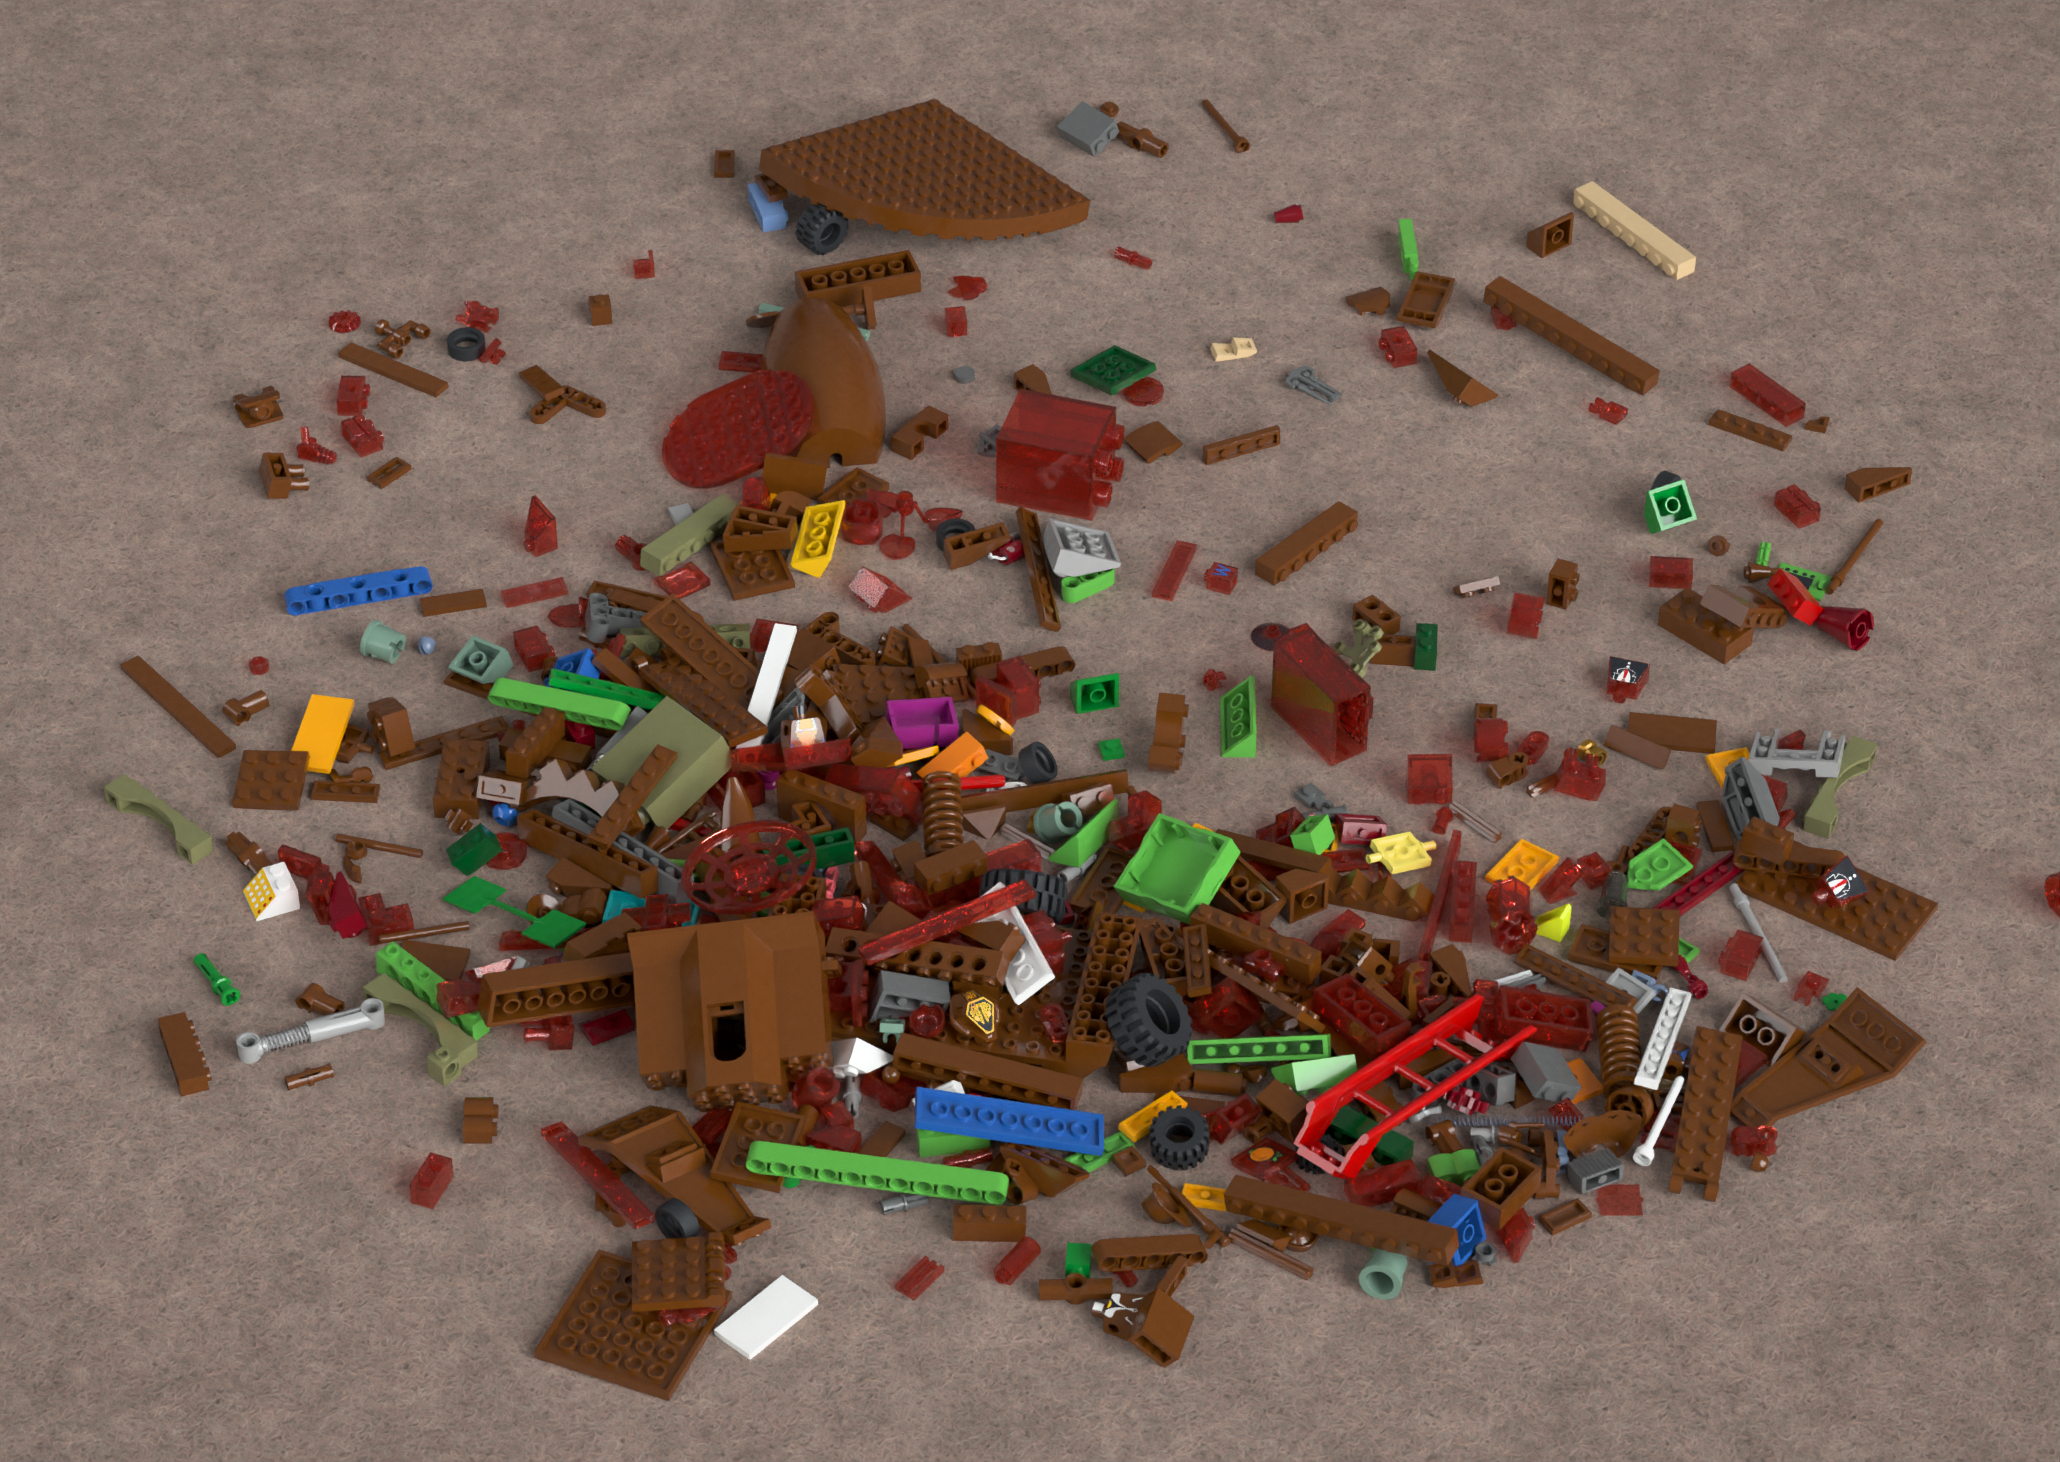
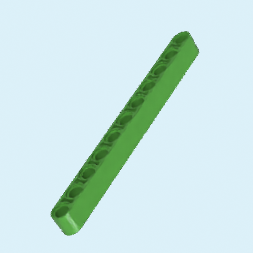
M755 1141L750 1144L746 1161V1168L751 1172L993 1205H1000L1005 1202L1009 1178L999 1172L764 1141Z

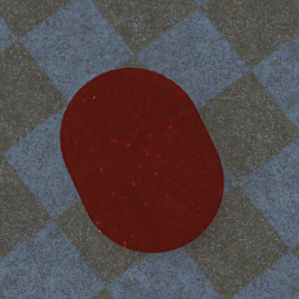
M771 369L748 374L713 389L687 405L688 408L681 415H677L670 424V430L667 437H664L662 444L664 465L671 476L679 483L698 489L722 486L763 469L766 452L786 456L801 442L808 432L815 412L813 393L807 383L793 372L787 370L772 371Z

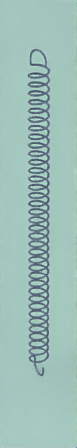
M1430 1116V1117H1429V1119H1430L1431 1117H1436L1437 1122H1438V1116ZM1459 1116L1458 1124H1457L1456 1126H1458L1459 1124H1460V1126H1463V1123H1464V1125H1465L1464 1116H1463L1462 1125H1461V1123H1460V1116ZM1467 1116V1124L1465 1126L1469 1124V1116ZM1476 1116V1124H1477L1478 1126H1480V1125L1478 1124V1118H1477V1116ZM1481 1116L1480 1125H1481V1123H1482V1126H1485V1124H1486L1487 1126H1489V1125L1491 1124V1126H1492L1491 1116H1490V1119H1489V1125L1487 1124L1486 1116H1485V1123H1484V1125H1483L1482 1116ZM1500 1116L1498 1117V1124L1496 1126H1498L1499 1124L1500 1126H1502L1500 1123ZM1548 1116V1117H1547V1124H1546L1545 1126H1547V1125L1549 1124V1126L1551 1127V1126H1552V1123H1553V1125H1554L1553 1116H1552L1551 1125H1550V1123H1549V1116ZM1557 1116V1117H1556V1124H1555L1554 1126H1556V1125L1558 1124V1126L1560 1127V1126H1561V1123H1562V1125H1563L1562 1116H1561L1560 1125H1559V1123H1558V1116ZM1570 1116L1569 1125L1567 1124L1568 1127L1570 1126V1122H1571V1126H1573V1125H1572V1121H1571V1116Z

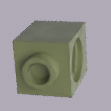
M443 1045L427 1056L428 1075L445 1087L462 1075L460 1056L447 1046Z

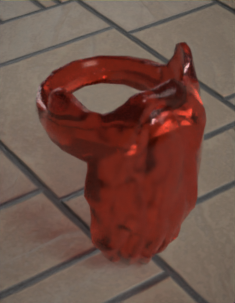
M579 596V604L558 606L552 609L547 617L554 625L559 627L585 626L584 614L588 599Z

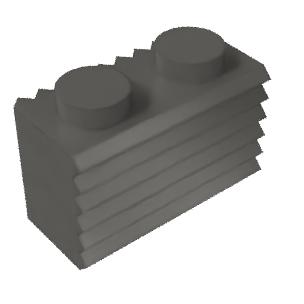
M1609 1148L1602 1149L1601 1151L1598 1150L1593 1154L1590 1153L1589 1156L1586 1155L1567 1163V1178L1581 1195L1623 1180L1624 1164Z

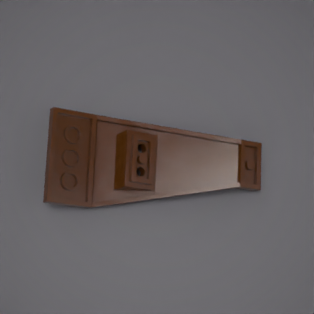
M1856 987L1824 1024L1744 1087L1732 1100L1730 1113L1762 1138L1777 1120L1896 1077L1926 1044V1041ZM1819 1054H1823L1821 1059H1817ZM1836 1067H1840L1838 1072H1834Z

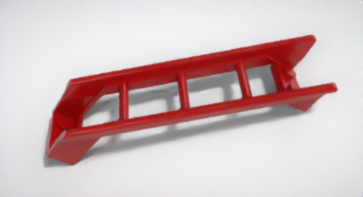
M1476 993L1309 1101L1306 1105L1308 1113L1304 1125L1293 1143L1299 1147L1296 1153L1333 1176L1341 1179H1355L1382 1135L1493 1061L1503 1062L1504 1058L1512 1061L1511 1057L1524 1039L1535 1033L1537 1028L1529 1025L1500 1045L1490 1039L1488 1042L1482 1040L1483 1035L1471 1029L1479 1015L1484 999L1483 996ZM1456 1034V1037L1484 1054L1474 1058L1445 1039ZM1435 1046L1467 1064L1437 1085L1406 1067L1407 1064ZM1395 1072L1426 1090V1092L1397 1111L1365 1093ZM1354 1099H1358L1386 1116V1118L1380 1121L1377 1126L1364 1133L1344 1157L1319 1140L1339 1109Z

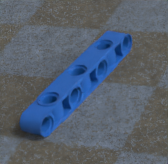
M419 566L293 587L285 591L284 599L288 613L295 616L427 594L432 590L433 584L429 570L426 567Z

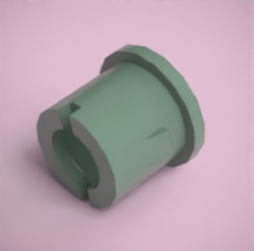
M375 619L368 625L363 634L360 653L367 657L371 655L374 659H381L394 664L401 656L398 653L399 650L403 651L405 648L406 636L391 629L388 625L384 626L382 621Z
M1062 802L1056 805L1051 803L1042 805L1037 809L1033 824L1039 838L1044 842L1053 844L1061 842L1066 836L1078 832L1077 830L1082 826L1083 818L1081 811L1074 803Z
M1376 1249L1371 1260L1362 1268L1359 1275V1284L1369 1296L1383 1300L1395 1298L1402 1288L1403 1274L1407 1268L1405 1255Z

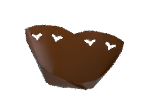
M1614 1110L1600 1116L1587 1117L1574 1124L1563 1140L1566 1148L1579 1159L1585 1157L1582 1152L1596 1151L1598 1144H1603L1605 1148H1609L1619 1158L1628 1152L1641 1129L1642 1117L1625 1110Z

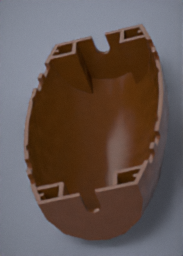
M809 297L794 301L778 312L769 331L762 356L761 400L771 437H774L778 449H781L783 455L827 462V468H830V456L834 453L842 455L843 467L876 464L883 448V439H885L886 408L882 378L871 349L852 318L842 307L823 298Z

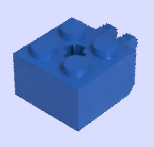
M589 648L558 658L554 669L599 679L601 670L591 663L595 655ZM547 677L544 681V685L546 687L554 688L553 686L549 685V677Z
M1453 1194L1428 1220L1431 1223L1457 1229L1459 1247L1451 1259L1454 1266L1463 1264L1475 1251L1476 1246L1486 1239L1478 1200Z

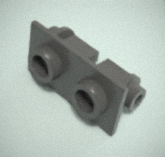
M988 749L985 751L988 759L981 766L977 767L997 775H1004V777L1015 781H1022L1025 777L1018 759Z

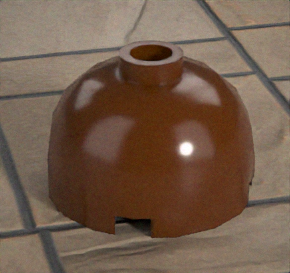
M1625 1085L1616 1089L1608 1096L1605 1103V1111L1625 1110L1640 1115L1642 1117L1640 1130H1642L1653 1117L1654 1105L1649 1093L1643 1088L1635 1085Z

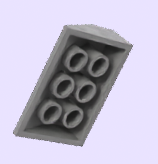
M1052 518L1048 519L1042 541L1052 570L1056 575L1075 577L1120 567L1121 561L1109 532Z

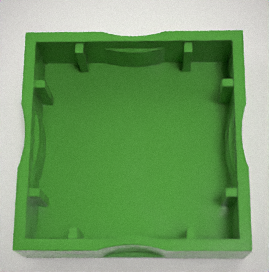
M1159 813L1143 838L1139 850L1127 864L1114 888L1126 902L1190 924V916L1201 903L1210 904L1241 852L1233 840L1227 836L1206 829L1194 828L1181 820Z

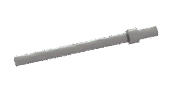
M1731 884L1729 889L1734 896V903L1737 909H1741L1780 983L1787 982L1788 978L1749 907L1750 902L1747 896L1742 894L1738 884Z

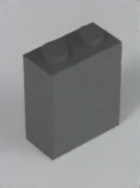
M1083 101L1057 126L1062 139L1093 157L1103 151L1105 146L1119 133L1118 126L1113 118Z
M1523 1041L1511 1057L1512 1062L1535 1098L1569 1105L1582 1088L1556 1048Z

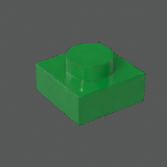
M1120 738L1098 741V748L1103 761L1124 758L1125 753Z

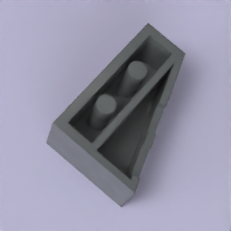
M881 970L867 1002L869 1023L877 1022V1019L881 1018L899 1019V1017L913 1016L914 1020L943 1018L950 1004L948 982Z

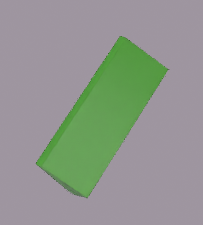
M1251 675L1220 697L1222 757H1256L1255 677Z
M1117 799L1112 800L1088 819L1077 830L1078 832L1072 834L1048 857L1050 862L1079 868L1119 830Z

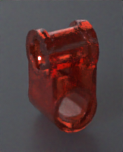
M1767 1125L1738 1126L1734 1128L1731 1132L1733 1154L1737 1157H1740V1155H1745V1157L1754 1156L1755 1152L1762 1153L1765 1156L1774 1155L1777 1151L1775 1144L1778 1137L1777 1130Z

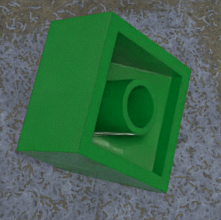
M1684 479L1646 492L1644 516L1651 534L1697 519Z
M1119 673L1070 682V699L1076 713L1081 714L1119 707Z

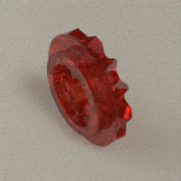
M341 310L339 313L334 312L333 316L329 317L330 329L338 333L352 332L361 324L360 316L357 315V312H351L350 310L346 312Z

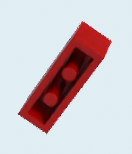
M1781 568L1778 569L1767 583L1768 587L1791 615L1810 626L1824 610L1797 577Z

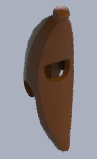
M731 777L727 780L721 812L720 849L726 852L747 897L750 898L757 887L761 872L762 843L757 831L751 802L739 780Z

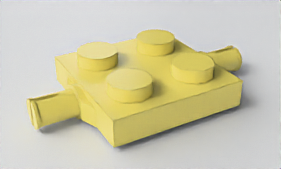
M1411 832L1372 839L1370 847L1375 853L1367 854L1366 861L1368 864L1382 862L1391 874L1429 867L1432 859L1426 851L1435 850L1436 843L1434 840L1424 843L1420 842Z

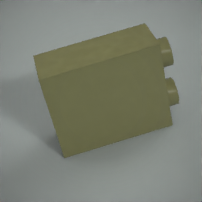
M666 696L591 769L596 773L601 785L606 781L613 780L621 782L626 786L657 744L677 752L675 762L637 810L644 826L648 824L652 828L656 825L658 827L664 826L668 829L734 766L737 760L721 734Z

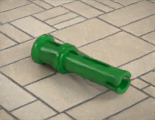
M199 953L193 960L194 964L212 984L211 989L214 994L220 996L222 1004L229 1006L236 1003L240 998V991L231 985V980L227 976L221 975L206 954Z

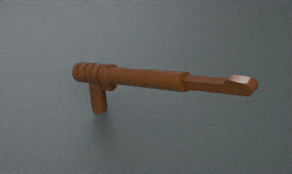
M1152 1165L1148 1166L1147 1171L1209 1235L1204 1242L1206 1249H1211L1216 1242L1222 1248L1229 1245L1230 1238L1220 1228L1202 1214L1175 1186H1172Z

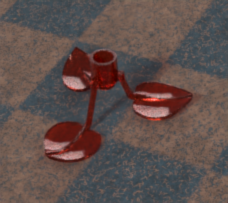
M869 488L867 492V507L873 516L886 518L892 512L897 513V511L901 514L900 536L895 534L887 535L880 542L881 552L892 560L904 559L915 550V540L912 537H904L905 516H909L914 508L922 521L928 523V527L935 532L940 523L948 519H960L963 514L962 510L954 508H932L925 512L924 517L917 501H913V494L909 491H901L895 494Z

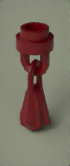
M1679 955L1678 967L1672 966L1673 969L1688 981L1689 992L1692 994V997L1697 999L1704 998L1708 994L1707 984L1690 972L1685 957Z

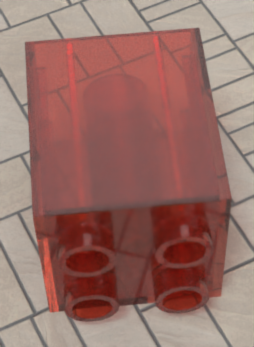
M1020 389L996 438V502L1092 521L1098 507L1108 508L1111 502L1113 484L1110 481L1120 482L1123 474L1124 458L1116 457V450H1120L1122 447L1125 426L1116 424V407Z

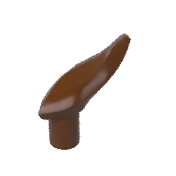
M345 855L344 868L346 874L352 881L362 883L361 867L352 863L350 858Z

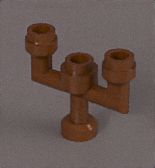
M381 319L375 326V333L380 336L385 334L389 336L380 341L377 347L388 352L389 356L398 359L403 354L401 346H406L411 341V335L408 331L411 330L415 332L417 337L426 339L429 337L431 329L423 323L418 324L410 320L395 330L390 327L388 321Z

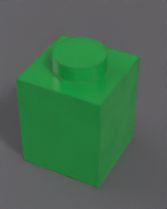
M1067 1243L1065 1278L1071 1273H1080L1086 1278H1090L1092 1244Z

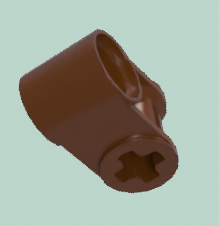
M1516 751L1504 758L1493 761L1486 768V775L1500 789L1505 785L1509 786L1528 775V770L1526 769L1528 756L1523 752Z
M1014 1158L1006 1159L1004 1167L1001 1171L997 1172L1003 1173L1009 1178L1007 1190L1009 1201L1014 1205H1019L1035 1200L1039 1192L1037 1184L1018 1160Z

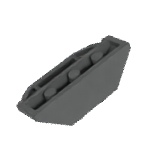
M798 687L772 710L767 726V734L764 735L758 756H773L775 753L780 752L782 721L794 719L792 706L804 705L805 695Z
M1741 757L1726 766L1722 800L1736 838L1742 839L1743 829L1753 817L1778 826L1780 817L1766 779L1745 757Z

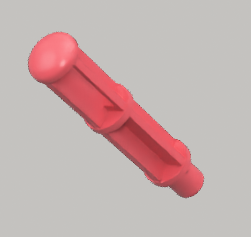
M832 866L826 870V897L829 899H833L837 878L839 877L838 866Z

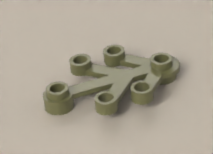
M1362 619L1355 621L1352 625L1353 633L1355 634L1354 649L1348 648L1343 641L1336 642L1332 647V650L1337 654L1332 658V662H1338L1346 669H1350L1353 673V677H1351L1353 681H1359L1365 676L1366 663L1382 648L1381 644L1377 641L1384 634L1379 626L1371 628L1367 621ZM1370 635L1367 641L1363 644L1364 638ZM1341 655L1351 658L1352 663L1345 662Z

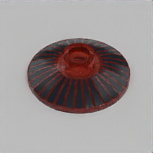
M1264 623L1253 629L1251 640L1260 649L1280 651L1292 644L1294 635L1283 624Z

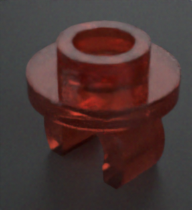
M1209 669L1203 676V685L1206 686L1208 691H1214L1217 688L1223 687L1219 680H1226L1227 678L1224 672H1216L1214 669Z

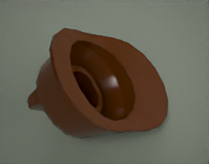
M1157 1182L1152 1183L1153 1192L1141 1204L1148 1216L1156 1223L1169 1224L1178 1221L1184 1226L1192 1227L1193 1220L1189 1213L1170 1196L1163 1186Z

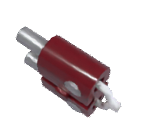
M1017 532L1010 534L1011 540L987 554L988 558L991 560L998 559L1000 563L1007 566L1025 557L1022 542L1016 540L1019 538V534Z

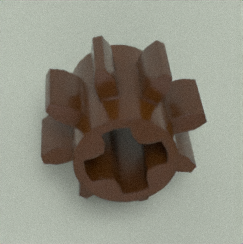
M459 807L456 811L450 809L445 817L449 821L446 827L461 835L463 830L468 833L473 826V822L469 821L472 815Z

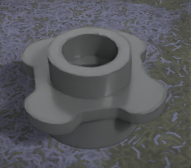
M1479 1243L1474 1251L1475 1256H1473L1472 1261L1477 1260L1478 1264H1496L1495 1254L1497 1249L1490 1243Z

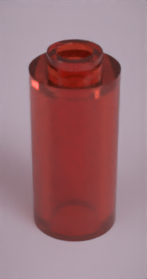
M1023 1237L994 1267L993 1273L997 1282L1002 1285H1012L1041 1254L1039 1244L1030 1237Z

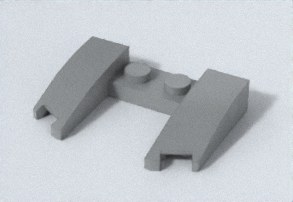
M1778 728L1773 729V737H1761L1760 732L1756 733L1749 762L1761 775H1772L1773 768L1782 770L1799 768L1801 770L1815 769L1816 777L1838 778L1843 757L1845 735H1841L1840 740L1837 741L1835 738H1830L1831 731L1824 730L1819 749L1815 751L1778 749L1780 729Z

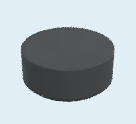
M962 366L955 370V380L957 382L968 384L974 381L975 371L973 368Z

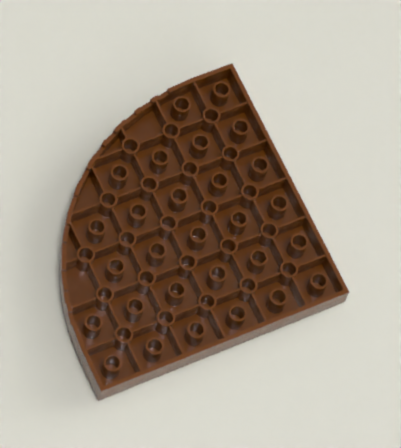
M936 99L916 103L915 105L889 111L868 119L858 120L851 124H844L837 128H830L823 132L786 141L782 144L772 145L761 150L759 171L801 198L806 196L815 205L820 203L827 206L828 211L830 209L842 212L845 218L855 221L860 218L866 220L867 225L872 226L873 223L883 225L884 229L898 232L899 229L911 231V235L926 237V234L939 235L940 239L954 240V236L965 237V240H971V237H981L982 240H996L998 236L1013 239V235L1020 234L1022 237H1028L1032 232H1037L1040 235L1087 220L1090 200L1083 196L1082 193L1072 189L1068 184L1057 179L1056 176L1049 174L1042 167L1032 163L1028 158L1023 157L1016 150L1009 148L1003 142L995 139L991 134L986 133L977 125L972 124L965 117L958 115L951 108L946 107Z

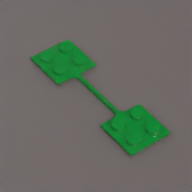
M473 876L442 898L443 901L473 914L479 912L487 905H494L533 922V924L524 930L522 935L554 949L586 926L585 922L555 909L544 917L537 918L502 903L496 899L505 893L506 889L477 876Z

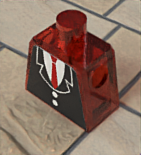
M1610 656L1606 694L1613 695V700L1616 703H1624L1626 698L1636 700L1649 680L1650 664Z
M1846 855L1815 881L1818 890L1812 893V899L1817 905L1826 901L1829 908L1834 909L1862 899L1870 893V890L1848 855Z

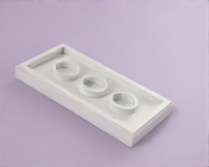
M782 1275L714 1329V1335L750 1360L816 1307L818 1299Z

